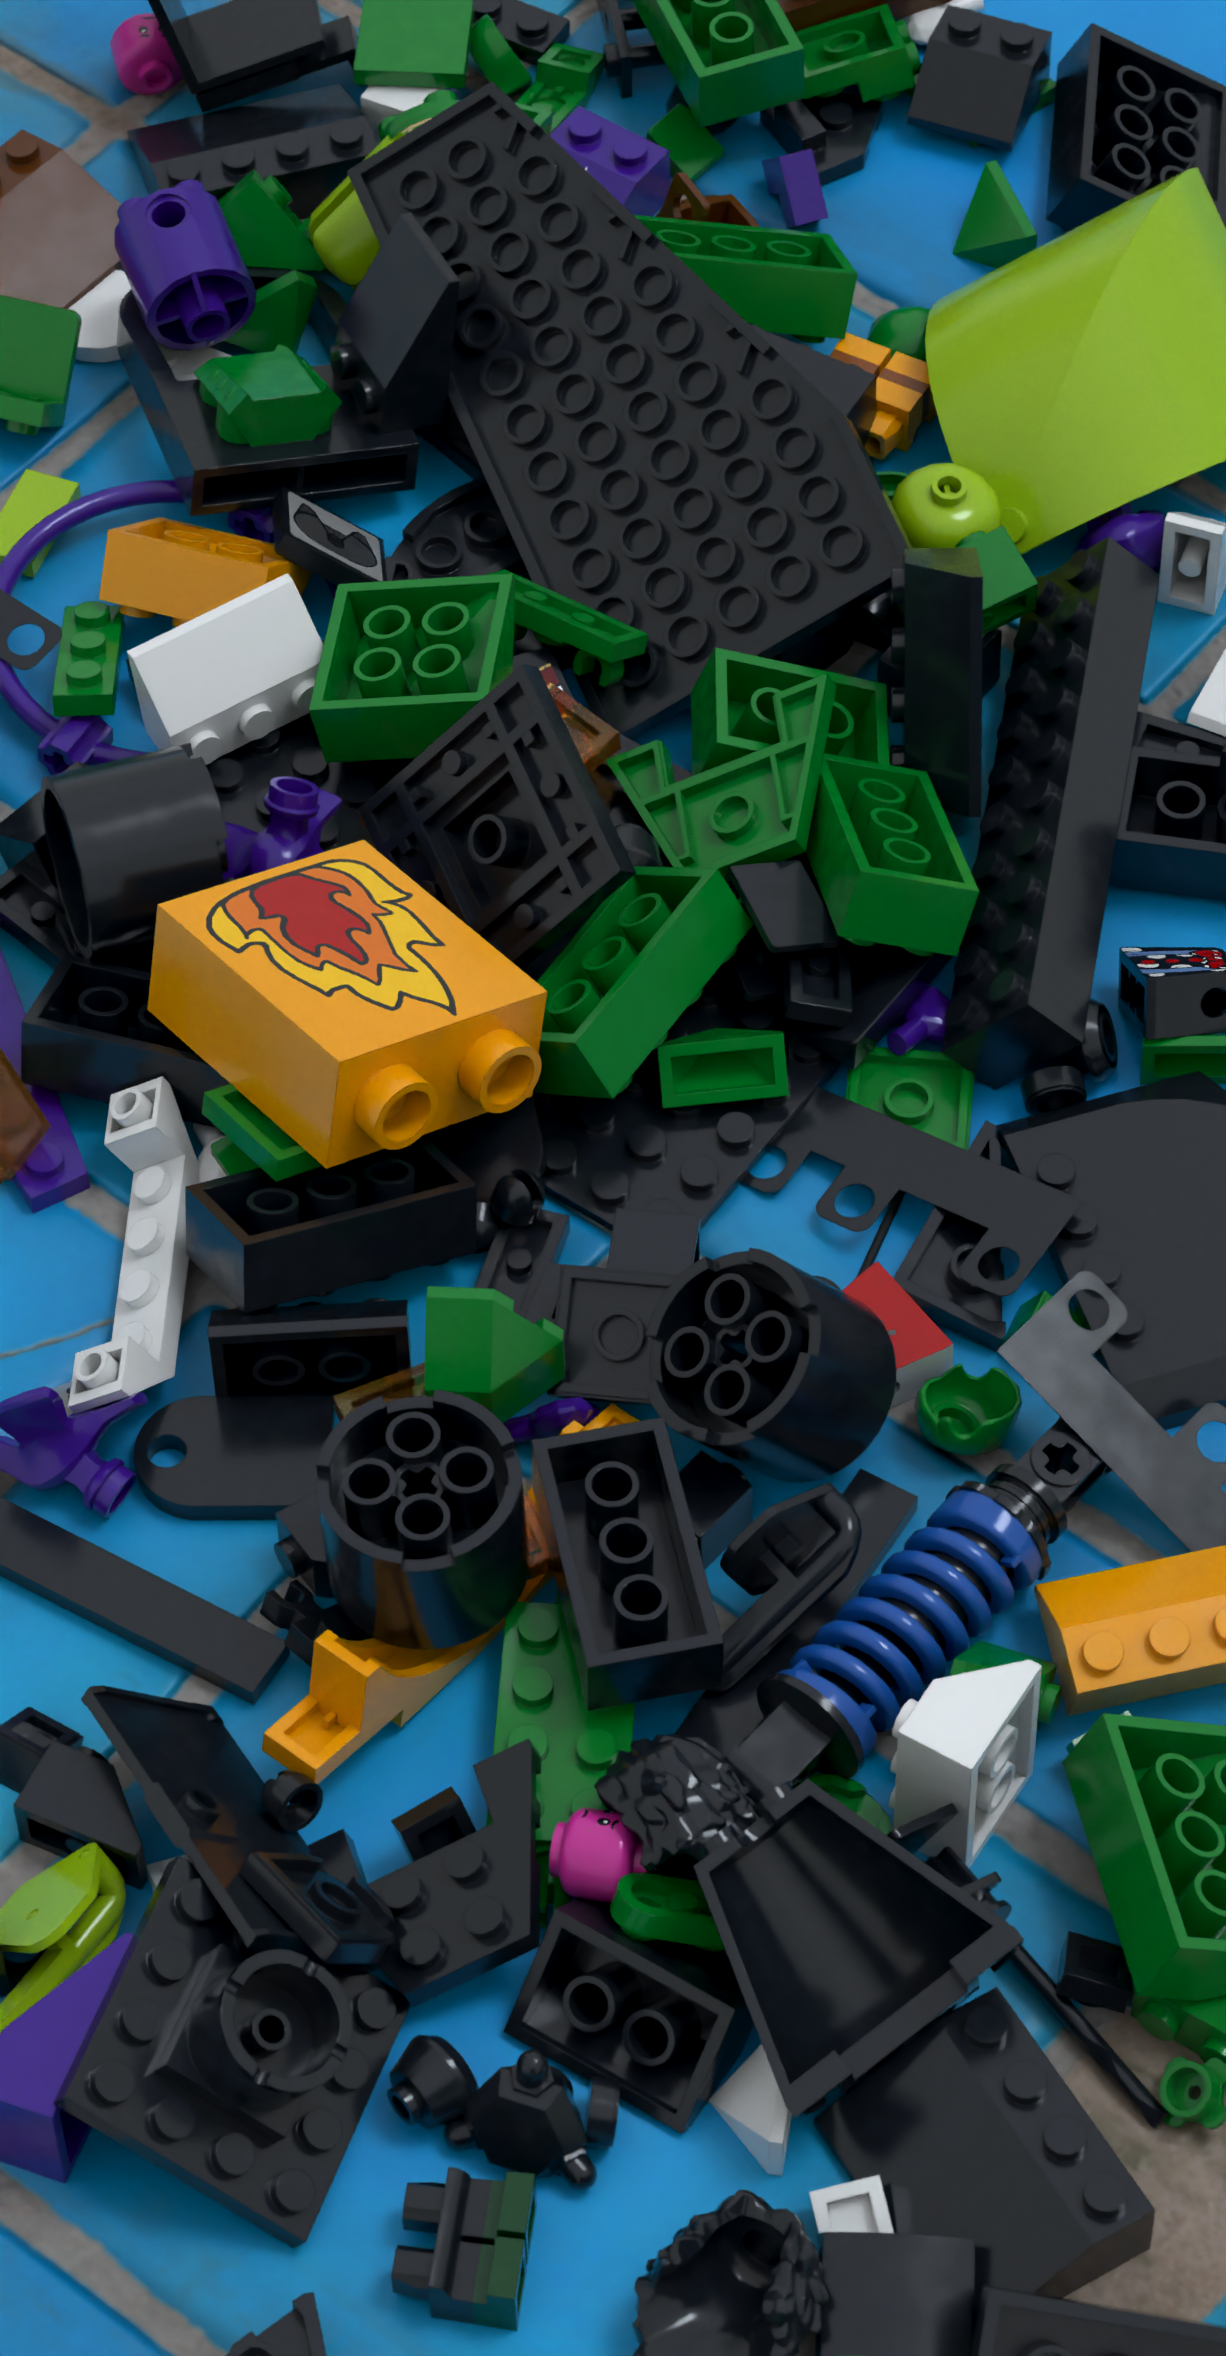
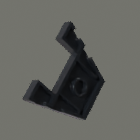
M529 1738L473 1765L493 1820L491 1825L368 1884L354 1842L344 1829L308 1845L314 1856L325 1860L322 1867L327 1874L337 1878L346 1885H348L353 1876L357 1877L378 1894L393 1913L395 1922L390 1930L394 1932L395 1940L385 1955V1962L379 1968L413 2007L540 1947V1865L535 1860L536 1829L541 1827V1804L536 1799V1774H541V1757Z

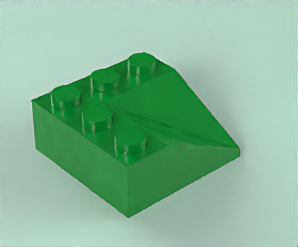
M513 573L338 584L309 706V713L326 763L416 758L513 672L516 584Z

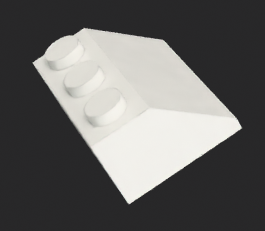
M288 573L127 651L145 731L159 750L191 743L193 755L190 759L202 757L207 765L217 758L253 740L260 739L271 731L309 713V706L324 645L297 587Z
M1029 1659L933 1679L919 1701L911 1698L904 1704L892 1729V1736L898 1738L897 1751L890 1767V1771L896 1774L895 1787L889 1800V1807L894 1809L893 1830L951 1803L954 1804L959 1812L917 1851L931 1857L937 1856L944 1847L949 1846L968 1868L971 1867L1033 1774L1042 1665Z

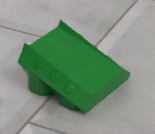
M291 350L211 358L194 371V375L200 381L199 393L203 401L210 406L217 407L215 427L220 438L235 444H249L251 447L314 440L317 435L324 434L330 430L333 423V414L342 404L340 398L311 365Z

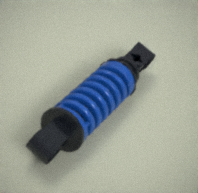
M1061 1417L1015 1465L1008 1463L998 1465L987 1476L985 1484L976 1481H965L961 1486L955 1485L948 1492L946 1500L929 1517L926 1527L915 1531L904 1543L903 1551L894 1553L882 1566L881 1574L870 1577L859 1589L858 1597L847 1600L836 1613L835 1621L824 1624L813 1636L811 1645L802 1647L795 1653L790 1660L789 1669L767 1676L758 1686L757 1701L765 1721L750 1736L743 1738L724 1758L727 1762L731 1763L740 1783L748 1787L750 1793L747 1796L755 1803V1806L764 1796L782 1783L789 1781L792 1787L796 1788L806 1779L810 1780L817 1771L822 1774L838 1775L845 1779L853 1777L862 1768L864 1759L876 1747V1731H892L900 1708L911 1698L916 1701L920 1700L924 1694L923 1684L930 1685L933 1679L944 1677L947 1670L946 1661H954L955 1657L969 1648V1638L982 1637L989 1630L992 1624V1615L1005 1613L1014 1603V1591L1026 1590L1037 1579L1042 1580L1051 1569V1561L1048 1555L1047 1544L1054 1543L1066 1531V1513L1075 1506L1102 1476H1106L1112 1471ZM812 1668L816 1669L817 1674L813 1673ZM754 1808V1812L757 1814L759 1818H761L762 1816Z

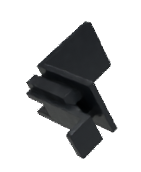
M148 0L192 95L195 94L202 112L300 79L302 76L347 60L352 70L354 69L358 36L349 15L322 24L318 0H232L187 16L180 0Z

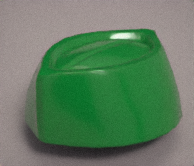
M485 14L472 26L469 53L489 82L492 81L508 96L533 83V80L488 14Z

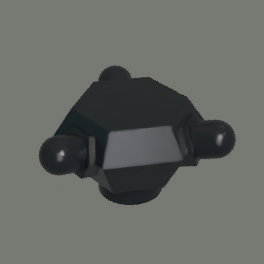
M527 2050L518 2057L515 2065L501 2067L471 2095L470 2100L466 2104L467 2112L463 2114L464 2117L447 2124L444 2129V2140L451 2149L462 2151L477 2146L478 2150H484L489 2163L516 2172L534 2173L535 2178L551 2177L553 2174L562 2176L576 2190L589 2189L597 2179V2169L585 2154L586 2146L584 2145L588 2141L580 2112L573 2099L572 2084L562 2071L549 2065L546 2056L538 2050Z

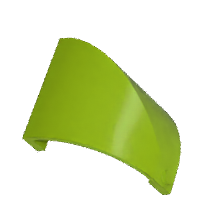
M1198 167L1188 169L951 292L935 302L929 312L925 334L926 362L935 408L953 464L968 467L989 482L998 495L1002 518L1001 526H1004L1021 556L1132 501L1226 462V228Z

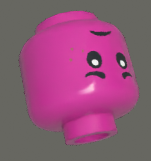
M143 13L134 15L123 21L114 31L110 41L111 55L118 77L126 89L140 95L160 94L172 89L183 78V74L154 14Z
M584 1807L575 1811L570 1816L568 1822H559L556 1825L550 1847L549 1870L552 1877L560 1879L561 1887L568 1896L577 1899L584 1898L597 1902L611 1903L618 1882L623 1876L638 1872L654 1874L655 1868L648 1871L640 1865L642 1856L641 1840L636 1834L624 1827L621 1813Z

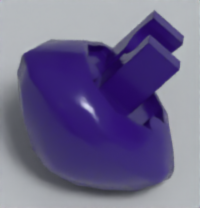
M1128 503L1087 522L1088 531L1080 538L1074 554L1080 550L1091 548L1109 536L1157 573L1160 571L1164 521L1166 517L1158 510H1140L1133 514L1131 503Z

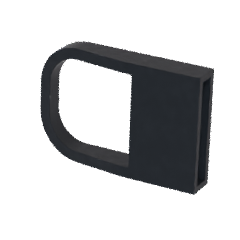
M246 267L256 290L293 271L290 269ZM310 276L314 278L318 290L307 322L317 332L330 359V349L336 345L338 320L347 305L331 286ZM132 289L122 299L118 320V353L190 517L272 507V501L282 486L312 502L415 489L420 443L414 430L380 436L366 414L362 415L358 411L354 396L343 380L336 379L331 364L311 366L342 401V404L333 414V423L330 430L324 434L317 435L314 440L251 447L249 444H235L220 438L215 427L217 407L210 406L203 401L199 393L200 381L198 379L186 381L175 379L170 366L147 329Z

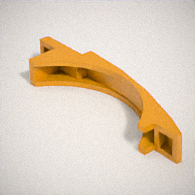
M611 1403L586 1426L573 1420L561 1431L560 1435L638 1422L639 1420L614 1403ZM532 1486L524 1497L530 1556L529 1573L523 1592L517 1602H529L554 1576ZM505 1617L497 1625L477 1638L452 1647L429 1650L402 1648L375 1638L361 1641L345 1640L327 1629L314 1641L309 1694L263 1733L262 1751L287 1769L306 1775L318 1785L388 1722L393 1721L402 1727L505 1627Z

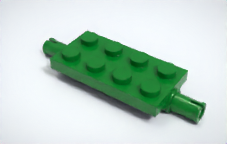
M558 1588L556 1604L517 1602L505 1617L493 1755L529 1738L541 1757V1774H536V1799L541 1804V1827L536 1829L535 1860L540 1865V1928L546 1929L549 1904H553L554 1913L555 1908L572 1901V1897L568 1896L562 1889L560 1879L550 1875V1847L556 1825L559 1822H568L570 1816L580 1808L587 1807L607 1810L599 1799L594 1785L600 1777L606 1775V1769L615 1763L619 1750L630 1752V1745L633 1741L636 1702L587 1710ZM489 1809L486 1826L491 1825L493 1822Z

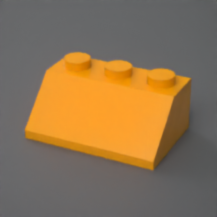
M158 517L108 530L99 600L120 604L119 612L127 616L153 618L155 613L173 617L172 625L178 627L287 573L294 581L301 596L313 573L276 554L274 543Z
M1226 1545L1035 1585L1034 1592L1054 1664H1058L1056 1675L1059 1685L1062 1686V1697L1067 1716L1226 1683Z

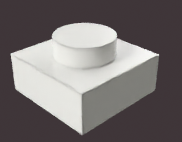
M880 2175L809 2192L819 2233H894Z

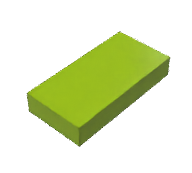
M29 469L24 471L0 512V563L28 530L59 508L81 498L78 482ZM56 539L42 549L29 563L22 575L35 577Z

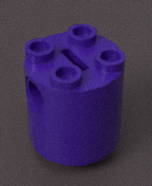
M192 179L185 180L175 187L158 190L144 198H130L120 205L117 210L119 223L115 228L114 246L147 329L155 341L170 349L194 350L212 346L231 337L247 323L256 307V289L220 204L215 196L206 192L201 182Z

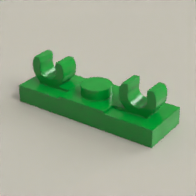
M501 570L485 575L508 574L512 572L508 570ZM513 573L516 582L514 641L523 639L528 629L535 632V638L542 643L559 647L570 644L581 649L577 652L573 661L574 673L583 675L593 672L597 659L602 667L599 685L603 687L616 684L622 679L624 659L644 654L649 634Z

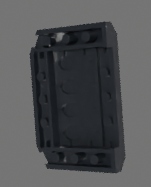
M1195 1071L996 1125L995 1133L1001 1146L1002 1166L1083 1200L1082 1204L1047 1250L1063 1285L1081 1271L1092 1272L1101 1279L1127 1308L1128 1317L1124 1325L1094 1353L1098 1362L1164 1430L1185 1425L1208 1403H1218L1226 1408V1090L1201 1071ZM1080 1290L1071 1297L1070 1301L1084 1329L1096 1330L1106 1324L1109 1317V1308L1107 1302L1099 1293L1092 1290Z

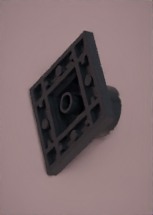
M521 664L358 809L378 852L521 970L637 873L541 672L535 666Z
M178 1856L167 1864L53 2104L290 2247L295 2248L307 2241L411 2004L401 1992L369 1972L313 1963L308 1960L307 1956L291 1950L275 1949L258 1954L254 1953L246 1947L243 1938L194 1865Z

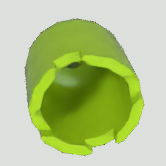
M953 463L930 464L911 472L898 484L891 500V504L913 548H955L957 543L964 537L977 531L988 533L1001 527L1002 523L998 495L989 482L970 468Z

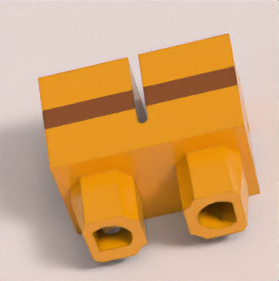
M846 332L845 339H840L830 357L847 364L857 365L864 371L876 375V417L864 447L867 454L876 459L883 460L894 448L908 452L914 441L918 426L922 421L930 423L937 415L929 382L927 362L897 351L891 358L890 348Z

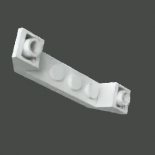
M163 1076L116 1092L110 1096L104 1146L134 1173L112 1339L110 1342L75 1353L68 1407L75 1414L129 1397L175 1375L189 1257L186 1255L185 1187L198 1184L200 1167L171 1085Z

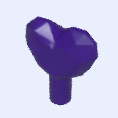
M927 986L903 1014L906 1023L887 1036V1045L894 1054L903 1055L922 1041L937 1044L943 1043L946 1028L945 1014L950 1006V999L937 987Z
M579 1396L556 1400L538 1407L530 1414L508 1419L503 1424L510 1432L515 1444L533 1439L558 1436L573 1420L586 1426L603 1410Z

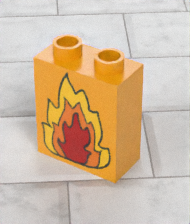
M361 840L157 904L147 1010L323 1167L328 1169L382 1149H402L414 1143L424 1134L487 1112H507L518 1106L525 1099L532 1097L533 1089L541 1073L542 1064L539 1047L548 991L365 840Z

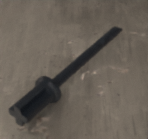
M949 1846L944 1847L937 1856H931L925 1862V1864L959 1888L978 1880ZM990 1892L979 1901L1003 1920L1008 1918L1012 1910L1011 1905L1006 1900L997 1901ZM1021 1945L1009 1960V1963L1147 2122L1156 2129L1169 2113L1070 1999L1056 1994L1057 1984Z

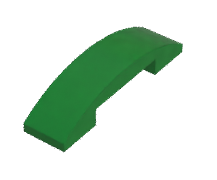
M554 43L537 61L535 82L514 103L550 135L579 106L582 108L586 107L605 67L603 53Z

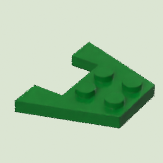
M827 673L774 694L772 698L780 742L676 783L671 753L662 740H654L606 759L607 764L673 867L717 868L724 878L730 866L780 862L806 852L837 688Z

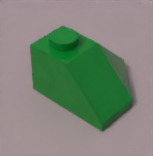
M427 1286L424 1395L433 1397L435 1389L462 1395L481 1404L504 1423L565 1378L564 1329L545 1318L537 1321L536 1325L513 1312L514 1300L496 1289Z

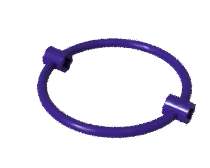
M151 480L106 488L81 497L46 516L16 542L0 563V589L11 596L20 576L43 548L58 536L89 519L132 506L155 503H184L175 481ZM272 507L228 513V527L237 535L274 543ZM325 580L334 601L337 586ZM0 658V694L15 715L33 732L43 738V741L37 747L38 761L48 769L51 775L64 772L76 761L93 766L149 753L111 745L113 742V728L102 719L101 715L62 716L60 720H57L32 698L19 680L13 666Z

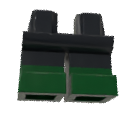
M448 2167L446 2184L436 2182L407 2183L402 2216L403 2230L435 2233L437 2237L435 2249L397 2245L391 2276L393 2292L416 2299L430 2300L432 2318L517 2331L527 2272L526 2265H528L537 2209L535 2174L506 2171L505 2181L471 2178L468 2173L461 2169Z

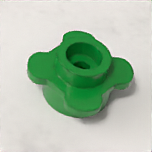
M1178 2056L1168 2062L1159 2087L1162 2106L1169 2113L1164 2119L1166 2124L1174 2128H1181L1187 2122L1201 2123L1205 2128L1214 2130L1225 2123L1226 2106L1223 2104L1224 2088L1226 2085L1225 2061L1219 2058H1211L1203 2064ZM1199 2086L1201 2095L1199 2098L1193 2099L1191 2096L1192 2089Z

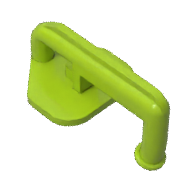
M91 1842L25 1882L1 1907L0 1947L2 1952L37 1953L44 1949L46 1951L1 2002L0 2033L16 2018L107 1948L116 1938L123 1918L127 1896L125 1882L117 1866L97 1843Z

